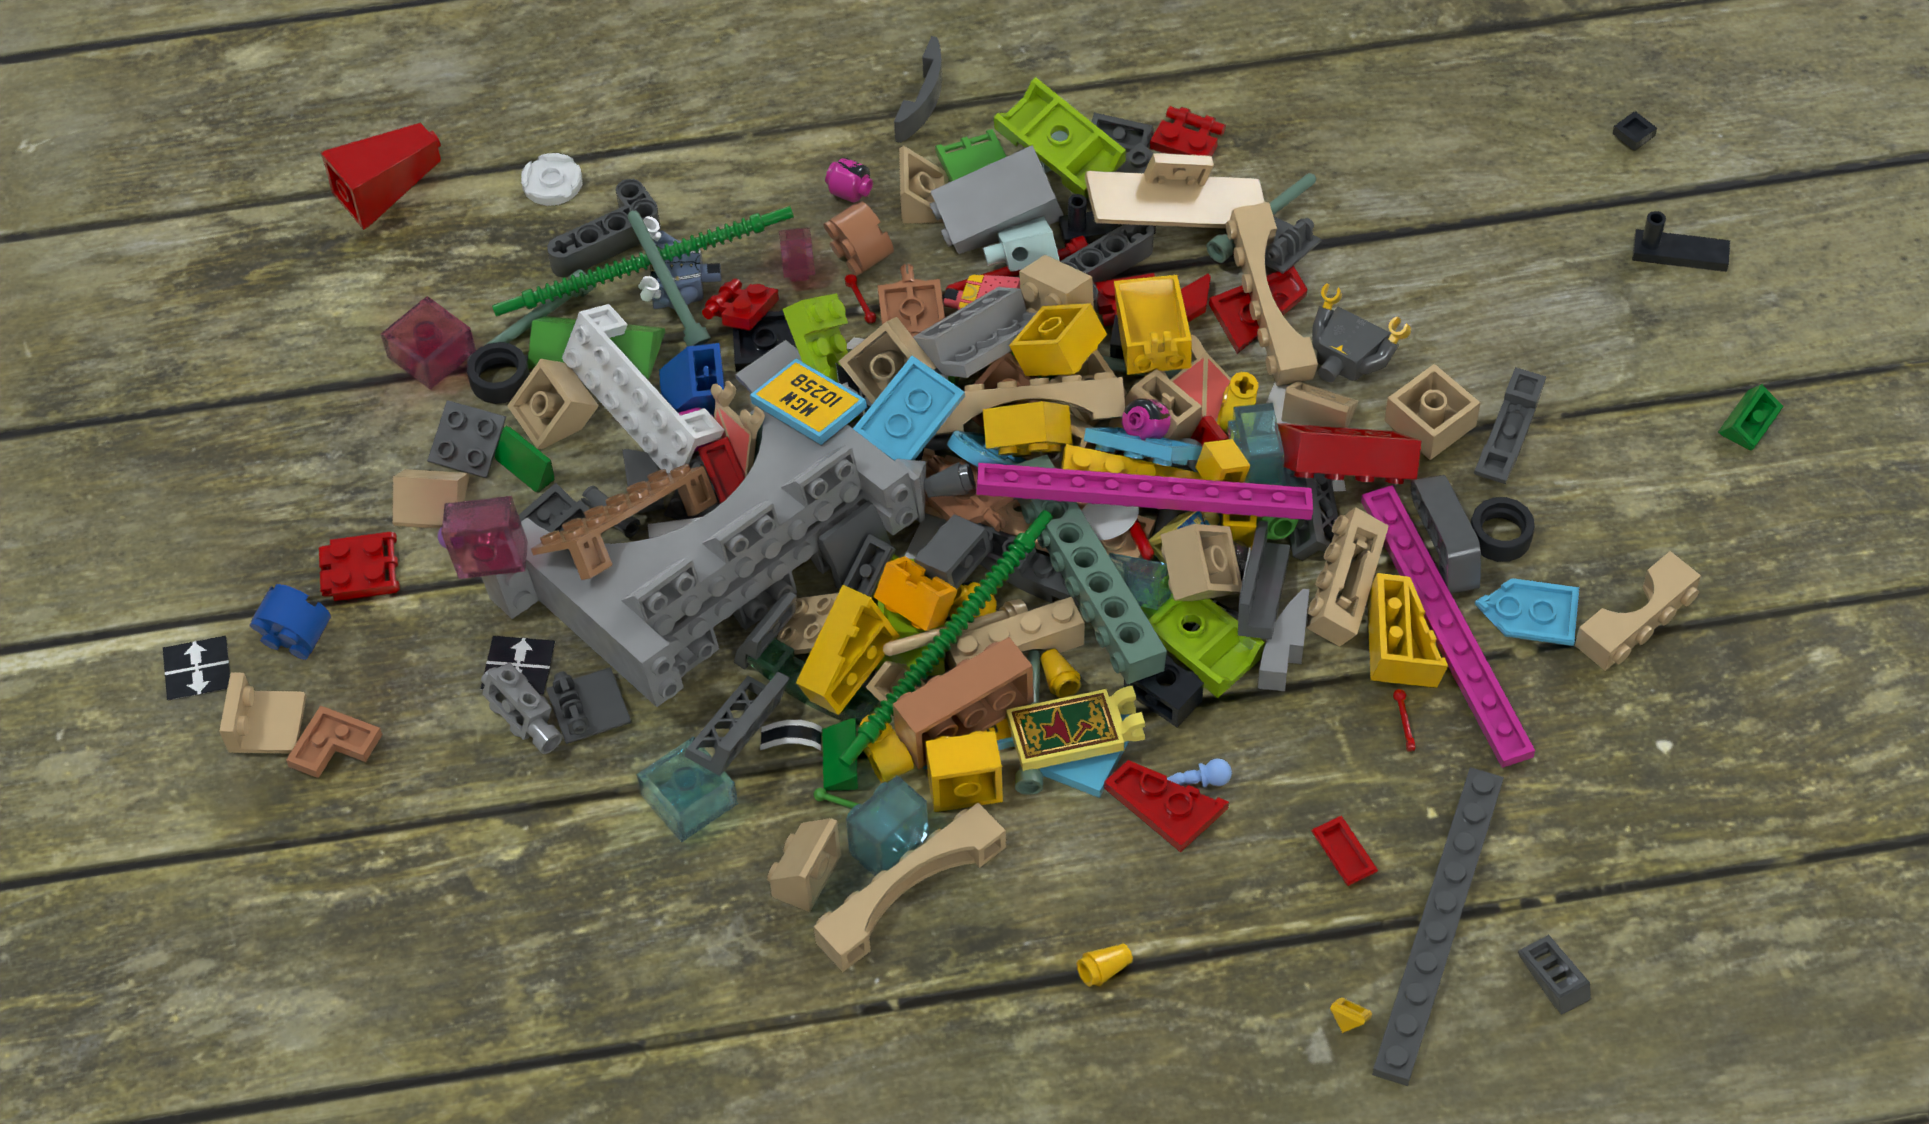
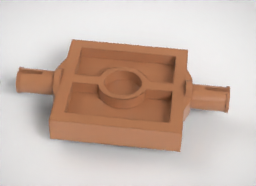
M904 264L900 267L901 281L894 284L878 285L882 325L886 321L897 317L913 337L944 319L945 314L940 279L926 281L914 279L913 266L908 264L907 274L906 265Z
M934 455L933 458L931 457L927 462L928 467L936 473L950 467L937 455ZM965 459L960 463L961 465L967 463L970 465L975 479V489L969 490V493L966 495L931 498L927 496L925 491V500L946 521L955 514L976 524L987 521L997 532L1001 531V529L1003 530L1007 524V521L997 511L1014 501L1013 497L976 495L978 467Z

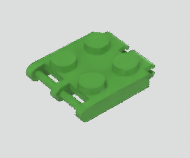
M993 129L986 130V134L968 139L967 136L960 139V142L947 146H942V144L935 146L936 154L950 182L1007 157ZM988 140L987 142L980 143V144H977V145H974V146L971 145V144H975V143H978V142H981V141ZM961 147L963 148V149H960V150H957V151L950 152V153H947V154H946V152H948V151L955 150V149H958V148H961Z

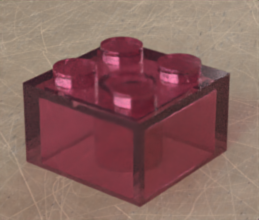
M428 296L381 333L387 357L430 390L476 351L471 328Z
M512 496L445 503L441 534L459 579L525 572L528 540Z

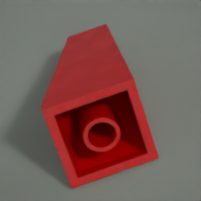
M420 122L321 152L333 195L364 230L373 224L441 161L438 149L441 147V143L435 132H429Z

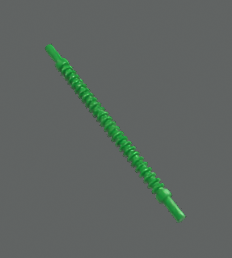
M791 206L761 216L759 213L750 215L749 220L742 218L740 223L733 221L732 226H728L726 223L723 229L717 226L714 232L708 229L707 234L703 235L702 232H699L698 237L691 235L689 240L682 238L680 243L673 241L672 246L666 243L665 248L661 249L657 246V249L664 262L667 259L673 262L674 257L681 259L683 254L690 256L691 251L699 253L700 248L706 251L709 245L715 248L716 243L720 242L721 245H724L725 240L732 242L734 237L741 239L742 234L750 236L752 231L755 234L763 232L765 230L764 227L794 218ZM639 252L638 257L631 255L629 260L622 258L621 263L615 260L612 266L606 263L605 268L601 269L600 266H597L596 271L588 269L587 274L580 272L578 277L571 275L569 280L564 277L561 283L555 280L554 285L550 286L546 283L545 288L541 289L540 286H537L536 291L532 289L524 290L521 296L492 305L493 311L497 317L524 307L532 309L537 307L539 302L544 305L547 299L553 302L556 296L562 299L563 294L567 293L568 296H571L572 291L579 293L580 288L588 290L589 285L595 288L598 282L604 285L607 279L613 282L616 276L622 279L623 274L630 276L632 271L639 273L640 268L648 270V266L652 264L646 254Z
M1043 510L1024 533H1019L1013 540L1014 544L1008 546L1009 552H1003V558H999L997 565L991 567L992 573L987 572L985 574L986 579L980 580V586L974 587L975 594L970 593L968 595L969 601L964 600L962 602L963 608L958 607L956 609L957 614L951 615V621L945 623L946 629L941 628L939 630L940 636L936 635L933 637L934 643L927 644L929 650H923L921 652L923 657L916 658L917 664L910 665L911 672H904L905 679L900 678L898 680L899 686L892 687L893 694L887 693V701H880L881 708L876 707L874 709L875 715L868 716L869 722L861 724L858 728L859 734L838 759L842 765L849 768L869 743L876 742L880 737L879 730L884 731L886 729L885 723L892 722L891 715L894 716L893 703L903 694L916 691L915 687L922 685L921 680L928 678L927 672H933L932 665L937 666L939 664L938 658H944V651L951 650L950 644L957 643L956 637H961L963 635L962 630L968 629L967 623L974 622L973 615L978 616L980 614L979 608L984 609L986 607L985 602L991 601V595L997 594L996 587L1001 588L1003 586L1002 581L1009 579L1008 574L1014 573V567L1020 566L1019 560H1024L1026 558L1025 554H1029L1034 549V541L1053 519V516L1048 511Z

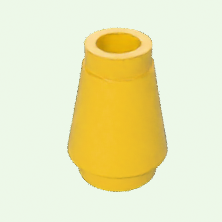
M1057 649L1045 651L1041 655L1040 661L1050 692L1059 698L1075 695L1081 687L1080 674Z
M1124 943L1086 952L1077 961L1078 973L1087 986H1101L1128 964L1132 963V953Z

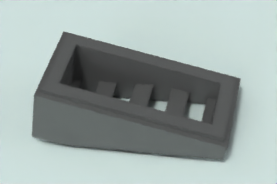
M1550 935L1518 950L1520 958L1560 1014H1564L1590 1000V982ZM1548 952L1551 954V956L1539 962L1535 960ZM1557 964L1559 965L1558 967H1556V968H1554V969H1552V970H1550V971H1548V972L1545 971V970H1547V969H1549V968H1551V967H1553V966H1555V965H1557ZM1565 976L1567 977L1566 979L1558 982L1557 984L1555 983V981Z

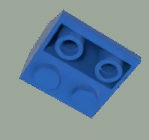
M720 343L688 346L659 369L661 395L678 413L694 408H705L714 417L716 401L711 394V387L713 384H718L722 390L725 388Z

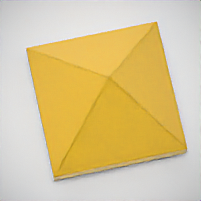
M1343 997L1337 999L1330 1007L1342 1033L1365 1024L1373 1015L1372 1011Z

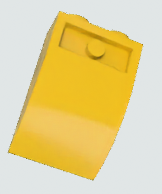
M1168 275L1114 281L1119 332L1127 375L1149 373L1155 369L1169 371L1191 368L1192 338L1178 276Z

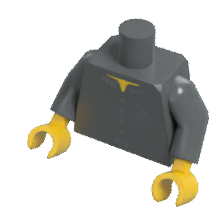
M1325 284L1321 289V295L1325 301L1323 306H1319L1312 327V343L1314 349L1317 350V362L1321 365L1318 370L1319 376L1326 382H1334L1338 375L1351 381H1356L1363 374L1367 375L1385 368L1399 347L1398 340L1405 339L1410 335V325L1406 323L1401 331L1396 332L1401 319L1394 317L1389 322L1388 328L1390 332L1338 306L1334 311L1332 309L1333 304H1337L1341 300L1342 292L1338 287L1335 297L1328 298L1326 294L1329 290V284Z

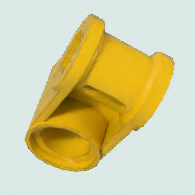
M1248 372L1236 373L1231 378L1229 385L1223 393L1222 405L1217 418V424L1225 433L1245 438L1249 437L1253 427L1254 408L1258 392V382Z
M869 715L862 719L860 726L863 722H869ZM885 723L886 729L884 731L879 730L880 737L876 742L869 743L863 750L871 763L875 775L882 784L914 769V763L908 749L900 741L890 723Z

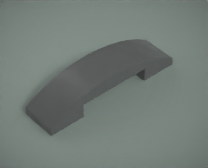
M931 36L922 57L923 78L925 80L916 101L903 100L894 120L895 142L902 143L916 133L928 120L938 102L942 87L941 49L937 37Z
M1515 367L1487 444L1484 445L1475 468V475L1506 484L1528 433L1546 381V376Z

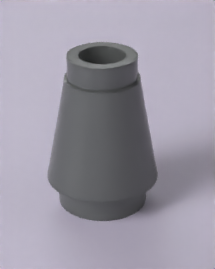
M958 462L929 478H925L924 487L929 498L966 495L969 493V490L975 489V479L968 463L961 465Z

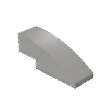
M1302 589L1289 602L1275 622L1272 639H1267L1262 654L1258 679L1259 689L1285 691L1288 663L1302 664L1310 589Z

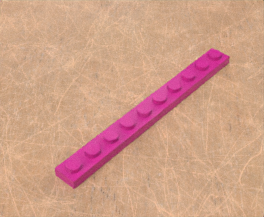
M978 463L976 495L1311 520L1313 514L1312 488Z
M1393 485L1362 494L1361 503L1367 514L1389 525L1383 545L1399 575L1411 577L1425 610V621L1429 630H1433L1436 636L1435 643L1442 656L1445 657L1455 681L1500 766L1504 768L1534 758L1535 749Z

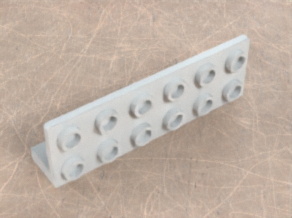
M609 304L580 311L564 351L563 361L569 368L573 369L578 378L639 446L649 454L661 470L666 469V472L670 473L676 467L689 464L697 446L721 439L724 432L723 427L705 408L680 416L610 339L611 337L624 334L628 324Z

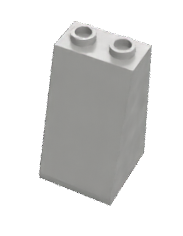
M1033 145L931 191L934 202L930 203L935 218L937 220L943 219L946 228L941 230L947 246L954 245L958 254L998 242L997 232L1043 216L1048 225L1059 222V216H1064Z

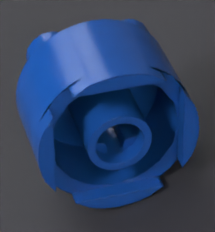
M276 584L274 588L271 586L251 620L250 627L262 635L260 641L265 646L274 650H278L280 646L289 648V652L297 658L307 660L331 619L330 612L319 602H317L315 607L308 603L306 600L309 595L286 585Z

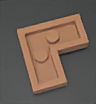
M320 705L287 757L288 767L319 778L335 751L366 762L382 737V732L379 727Z

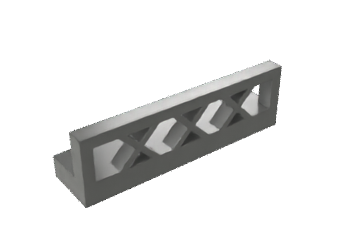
M1277 448L1275 451L1281 486L1312 488V519H1299L1296 528L1290 534L1293 557L1303 561L1318 550L1325 553L1327 547L1332 542L1334 536L1332 526L1338 518L1332 480L1324 478L1325 474L1314 473V478L1294 476L1295 471L1283 467L1279 448ZM1315 479H1316L1317 482L1320 484L1321 489H1320V487L1317 485V483L1315 482ZM1319 505H1320V506L1322 507V509L1325 511L1326 516L1324 515V513H1323V512L1321 511V509L1319 508ZM1324 532L1329 537L1330 542L1325 540Z
M1258 521L1239 601L1238 636L1272 639L1290 557V545L1267 543L1268 522Z
M777 672L771 681L764 685L754 678L747 676L688 746L684 756L721 776L779 705L790 678ZM746 691L754 692L758 695L757 698L749 700ZM744 710V713L740 718H733L731 711ZM729 728V732L724 737H718L715 729ZM714 747L715 753L713 758L698 749Z

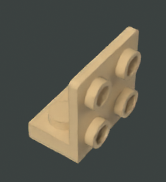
M838 593L796 598V612L779 632L772 652L777 657L810 653Z
M231 672L219 730L227 751L230 753L290 754L299 740L306 702L305 693L299 691H254L253 686H249L245 673Z

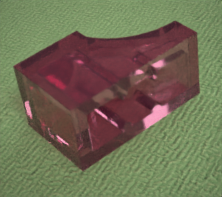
M810 228L779 230L784 278H790L792 282L808 280L809 275H815Z

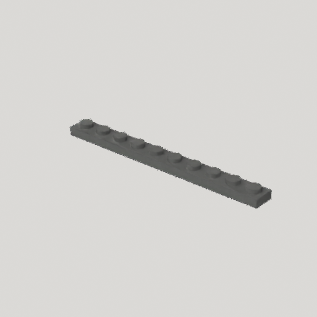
M1469 768L1373 1068L1372 1075L1405 1086L1409 1084L1504 779L1502 776Z

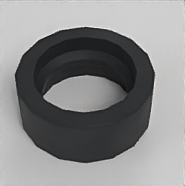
M496 342L478 348L471 355L467 363V375L475 396L484 402L500 404L508 403L512 400L529 376L527 359L521 349L513 344ZM506 363L517 368L516 373L503 382L492 383L480 378L481 373L487 367L494 364Z
M1508 497L1490 498L1475 508L1471 518V525L1479 540L1481 555L1486 559L1496 562H1510L1522 557L1529 550L1535 529L1534 517L1528 507L1518 500ZM1493 518L1507 519L1518 525L1521 535L1513 540H1497L1486 534L1482 529V525L1485 521Z

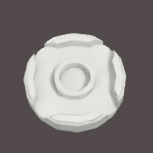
M559 153L543 154L538 156L539 160L533 163L530 161L526 164L521 173L522 188L527 198L545 206L560 205L570 201L578 194L582 187L581 169L568 155Z

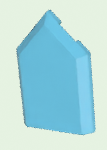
M1511 578L1503 583L1498 590L1490 595H1484L1475 601V605L1505 637L1574 646L1579 587Z

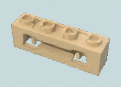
M1357 507L1345 515H1340L1335 520L1332 526L1334 536L1324 553L1325 566L1315 583L1318 589L1307 609L1309 619L1306 628L1339 647L1358 634L1389 525ZM1358 554L1357 560L1351 563L1352 557ZM1343 589L1342 596L1340 595V597L1336 599L1338 592Z

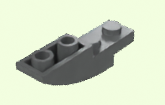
M978 523V525L986 528L991 546V552L980 565L992 572L991 567L997 565L999 558H1003V552H1009L1008 546L1014 544L1013 540L1016 536L1002 531L997 532L992 527ZM1036 545L1029 554H1025L1026 558L1024 560H1019L1020 566L1014 567V573L1008 574V583L1050 603H1053L1055 598L1063 600L1071 597L1066 589L1065 579L1061 572L1057 573L1054 570L1050 557L1036 552ZM1072 597L1075 604L1080 607L1077 599Z

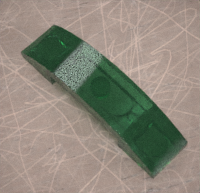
M775 638L757 660L750 656L747 657V662L770 681L777 672L789 677L790 679L785 689L786 693L838 720L845 721L856 718V725L860 726L862 719L872 714L880 703L870 691L863 687L859 688L839 715L811 702L796 684L805 662L794 656L793 648Z

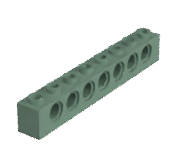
M1047 454L1016 464V466L1055 468ZM1013 497L1021 505L1022 515L1027 524H1032L1043 510L1048 511L1053 516V519L1047 524L1046 528L1037 538V541L1042 548L1046 547L1054 570L1057 573L1061 572L1069 595L1075 597L1080 604L1083 619L1086 622H1090L1095 629L1097 642L1100 647H1105L1108 651L1114 671L1121 673L1127 684L1163 672L1167 655L1166 648L1077 502Z

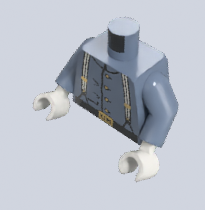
M650 216L644 218L643 222L652 239H654L656 247L659 246L663 249L666 243L672 246L673 241L681 242L662 230L658 232L659 223L655 218ZM701 248L699 253L691 251L690 256L683 254L681 259L674 257L673 262H670L669 259L665 260V264L687 305L703 299V282H721L720 263L703 264ZM650 265V276L643 277L638 285L639 289H642L640 293L641 299L645 302L652 300L654 309L664 307L674 309L653 266Z

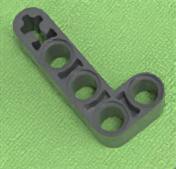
M625 179L618 183L616 186V196L619 209L555 237L549 242L547 250L552 272L556 276L569 277L578 269L583 271L641 244L628 220V213L630 211H637L642 220L648 216L655 218L659 223L658 232H660L661 225L657 204L640 181Z
M1124 224L1060 261L1092 276L1093 302L1096 314H1098V289L1094 282L1110 280L1148 258L1153 252L1154 226Z
M1446 475L1412 480L1410 488L1413 504L1439 555V573L1450 593L1479 589L1481 580V549L1479 540Z

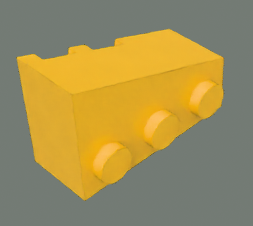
M1377 573L1367 599L1371 681L1437 688L1448 668L1445 657L1441 658L1436 647V636L1433 630H1429L1425 621V610L1411 577Z
M842 585L796 684L811 702L839 715L886 655L883 652L884 645L897 640L900 635L871 597Z

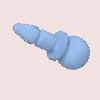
M1217 758L1209 761L1206 765L1199 763L1198 771L1190 770L1184 773H1175L1168 777L1167 780L1184 786V784H1196L1200 781L1203 788L1207 787L1209 783L1213 786H1223L1231 779L1232 769L1227 761Z

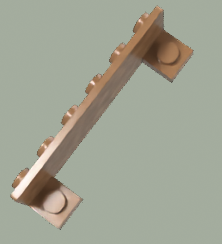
M685 464L672 469L670 473H667L666 469H662L647 476L649 481H641L626 488L628 493L625 495L620 493L605 500L607 505L604 507L600 505L585 511V518H576L564 523L561 532L553 531L540 537L541 543L531 548L532 554L539 555L569 549L581 580L596 576L613 565L601 537V533L676 489H678L688 516L699 514L717 503L704 466L690 468L689 464Z

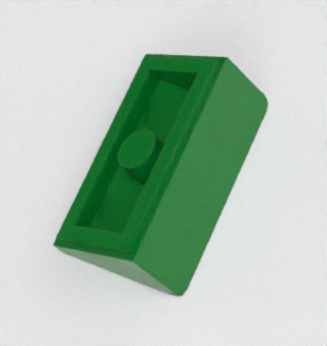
M1760 384L1745 393L1718 433L1751 451L1758 444L1784 406L1763 384Z
M505 426L495 452L496 461L534 492L542 491L555 480L551 459L510 426Z
M856 718L847 719L822 729L823 789L826 791L858 789V757L849 768L842 765L838 760L857 737Z

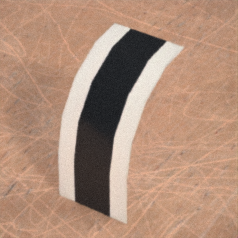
M783 720L762 726L760 750L788 743L808 745L821 751L822 727L804 720Z

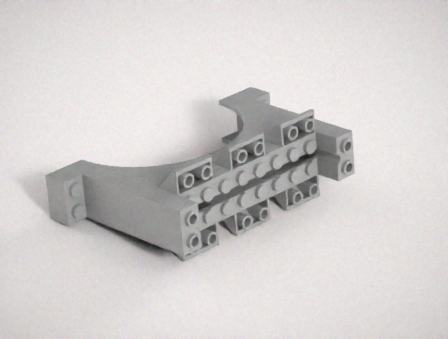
M785 340L735 374L736 379L752 394L793 360L798 359L802 362L798 349ZM762 410L765 414V419L762 423L763 431L759 453L754 465L739 487L714 510L680 529L650 539L605 544L613 565L596 576L581 580L569 549L533 555L531 548L540 544V537L550 532L536 525L528 518L477 551L473 556L489 598L511 619L527 610L537 601H540L651 703L658 707L684 688L681 678L688 671L719 650L713 630L714 626L732 614L745 630L762 620L782 595L789 592L797 593L792 570L808 559L812 560L818 571L822 574L831 569V566L822 559L818 537L869 500L873 503L885 529L892 535H895L917 519L918 513L909 472L849 425H845L820 445Z

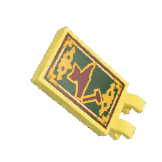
M1133 686L1121 688L1110 697L1107 689L1007 709L1006 718L1022 770L1039 769L1124 751V742L1145 740L1143 731L1145 721L1142 712L1136 713L1133 702L1136 700ZM1120 714H1123V715L1132 714V715H1129L1128 717H1126V718L1122 721V718H1121V715H1120Z

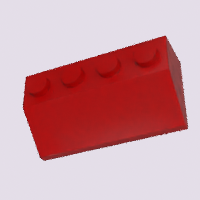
M1275 423L1274 430L1283 467L1295 471L1294 476L1314 478V473L1325 474L1324 478L1344 480L1345 475H1354V480L1362 482H1374L1375 477H1385L1384 482L1393 484H1404V479H1417L1422 440L1389 430Z

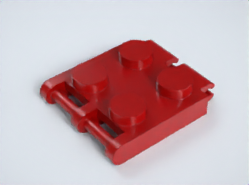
M383 532L330 539V545L319 547V567L321 568L320 592L322 596H333L334 601L398 592L400 587L395 575V568L398 567V558L394 556V544L397 542V534L394 532ZM384 545H387L388 556L384 557ZM387 569L389 570V581H386L385 570Z

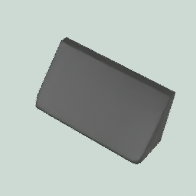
M1095 112L1093 114L1092 123L1126 149L1127 152L1140 142L1148 148L1154 132L1152 125Z
M622 449L627 486L641 481L647 482L649 481L647 476L659 470L657 464L647 452ZM663 497L637 513L665 509Z
M868 534L843 585L872 598L885 565L891 561L896 548L884 540Z

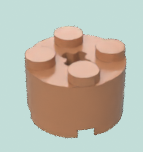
M862 201L853 204L824 223L825 230L834 239L830 242L833 252L838 258L843 256L847 258V266L856 277L894 252L888 233L884 232L882 234L878 226L881 223L872 209Z

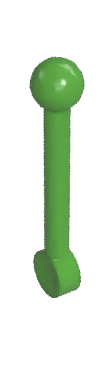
M817 788L814 791L813 795L817 801L827 800L866 813L874 821L882 817V808L878 805L867 807L828 794L823 788Z

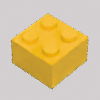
M1091 303L1042 306L1009 346L1025 376H1071L1080 371L1082 364L1098 349V345L1107 333Z
M1041 401L983 409L986 449L998 450V455L1025 457L1031 456V452L1037 451L1057 453L1061 452V446H1066V444L1073 445L1069 405Z
M974 731L968 735L956 737L940 736L934 740L926 741L928 781L934 812L973 807L977 803L987 805L1003 802L1002 765L995 731Z

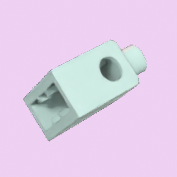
M1044 216L997 232L1000 243L983 248L988 266L1005 261L1010 271L1024 269L1043 255L1060 261L1053 232Z

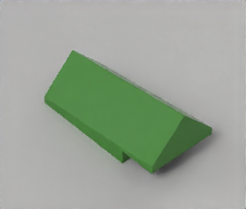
M545 316L532 321L527 363L529 369H534L540 359L565 363L562 357L576 319ZM628 324L624 334L611 337L610 339L649 381L665 335V328Z

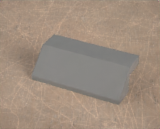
M997 287L913 336V338L943 375L967 378L1012 351L1009 345L1036 313L1026 311L1021 289Z

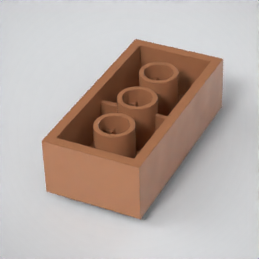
M1008 637L1001 642L990 644L982 653L975 657L962 660L954 669L942 676L937 675L931 678L926 685L916 691L900 696L893 703L895 733L908 749L916 767L920 769L927 765L926 741L934 740L940 736L956 737L968 735L974 731H985L1006 719L1007 709L1026 706L1034 702L1033 665L1012 639Z

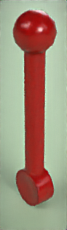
M848 274L845 277V285L852 288L865 313V321L873 324L877 319L876 314L870 311L857 287V277L854 274Z
M1397 689L1393 693V698L1398 702L1406 738L1407 752L1415 751V741L1411 734L1404 702L1406 692L1402 689Z

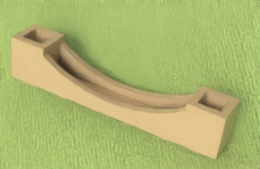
M1266 202L1233 208L1230 221L1226 222L1227 236L1229 240H1234L1236 247L1234 248L1235 263L1237 266L1242 267V286L1244 292L1249 293L1251 298V317L1253 320H1257L1259 325V344L1261 347H1265L1267 352L1266 368L1268 374L1274 376L1276 386L1291 384L1297 381L1313 380L1318 362L1310 336L1302 337L1284 318L1272 297L1266 277L1265 249L1274 242L1277 231L1270 203Z
M1113 372L1094 374V380L1082 381L1081 375L1062 377V383L1049 384V378L1029 380L1030 386L1017 387V381L998 382L997 389L986 390L984 384L966 385L964 399L935 435L953 434L954 431L963 432V424L982 413L983 409L1020 401H1049L1069 405L1089 414L1090 421L1122 418L1125 410L1123 377L1114 378Z
M979 803L969 810L963 809L955 816L952 823L942 830L937 829L932 832L926 842L916 850L911 849L900 858L899 863L888 871L883 870L873 878L871 884L863 890L851 893L842 906L834 912H827L822 915L814 926L816 944L844 972L871 951L869 937L875 925L885 911L903 893L922 880L952 867L975 863L980 868L1006 848V830Z

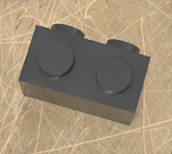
M954 514L945 525L938 529L936 535L927 545L918 551L914 561L926 569L924 575L932 580L933 577L937 576L958 589L991 552L987 530L983 526Z

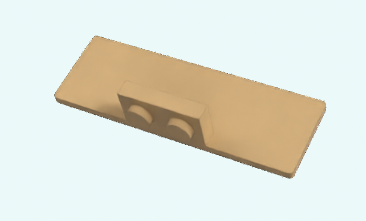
M1153 153L1144 173L1087 171L1084 176L1096 223L1226 228V222L1230 221L1233 208L1265 203L1258 179L1209 177L1214 166L1212 156Z

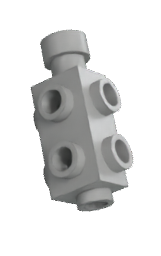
M510 662L501 667H493L487 670L481 678V682L485 685L482 695L490 702V709L497 714H501L510 724L512 734L521 737L523 740L532 737V743L542 754L550 753L557 748L563 739V735L554 725L547 724L552 708L546 698L541 696L530 685L525 675L520 673Z

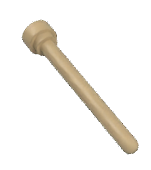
M1021 599L1007 601L1000 607L999 611L974 618V622L967 623L968 629L962 630V632L966 633L1028 611L1027 606ZM941 628L888 642L884 645L883 652L888 656L927 646L928 643H934V636H940L939 630Z

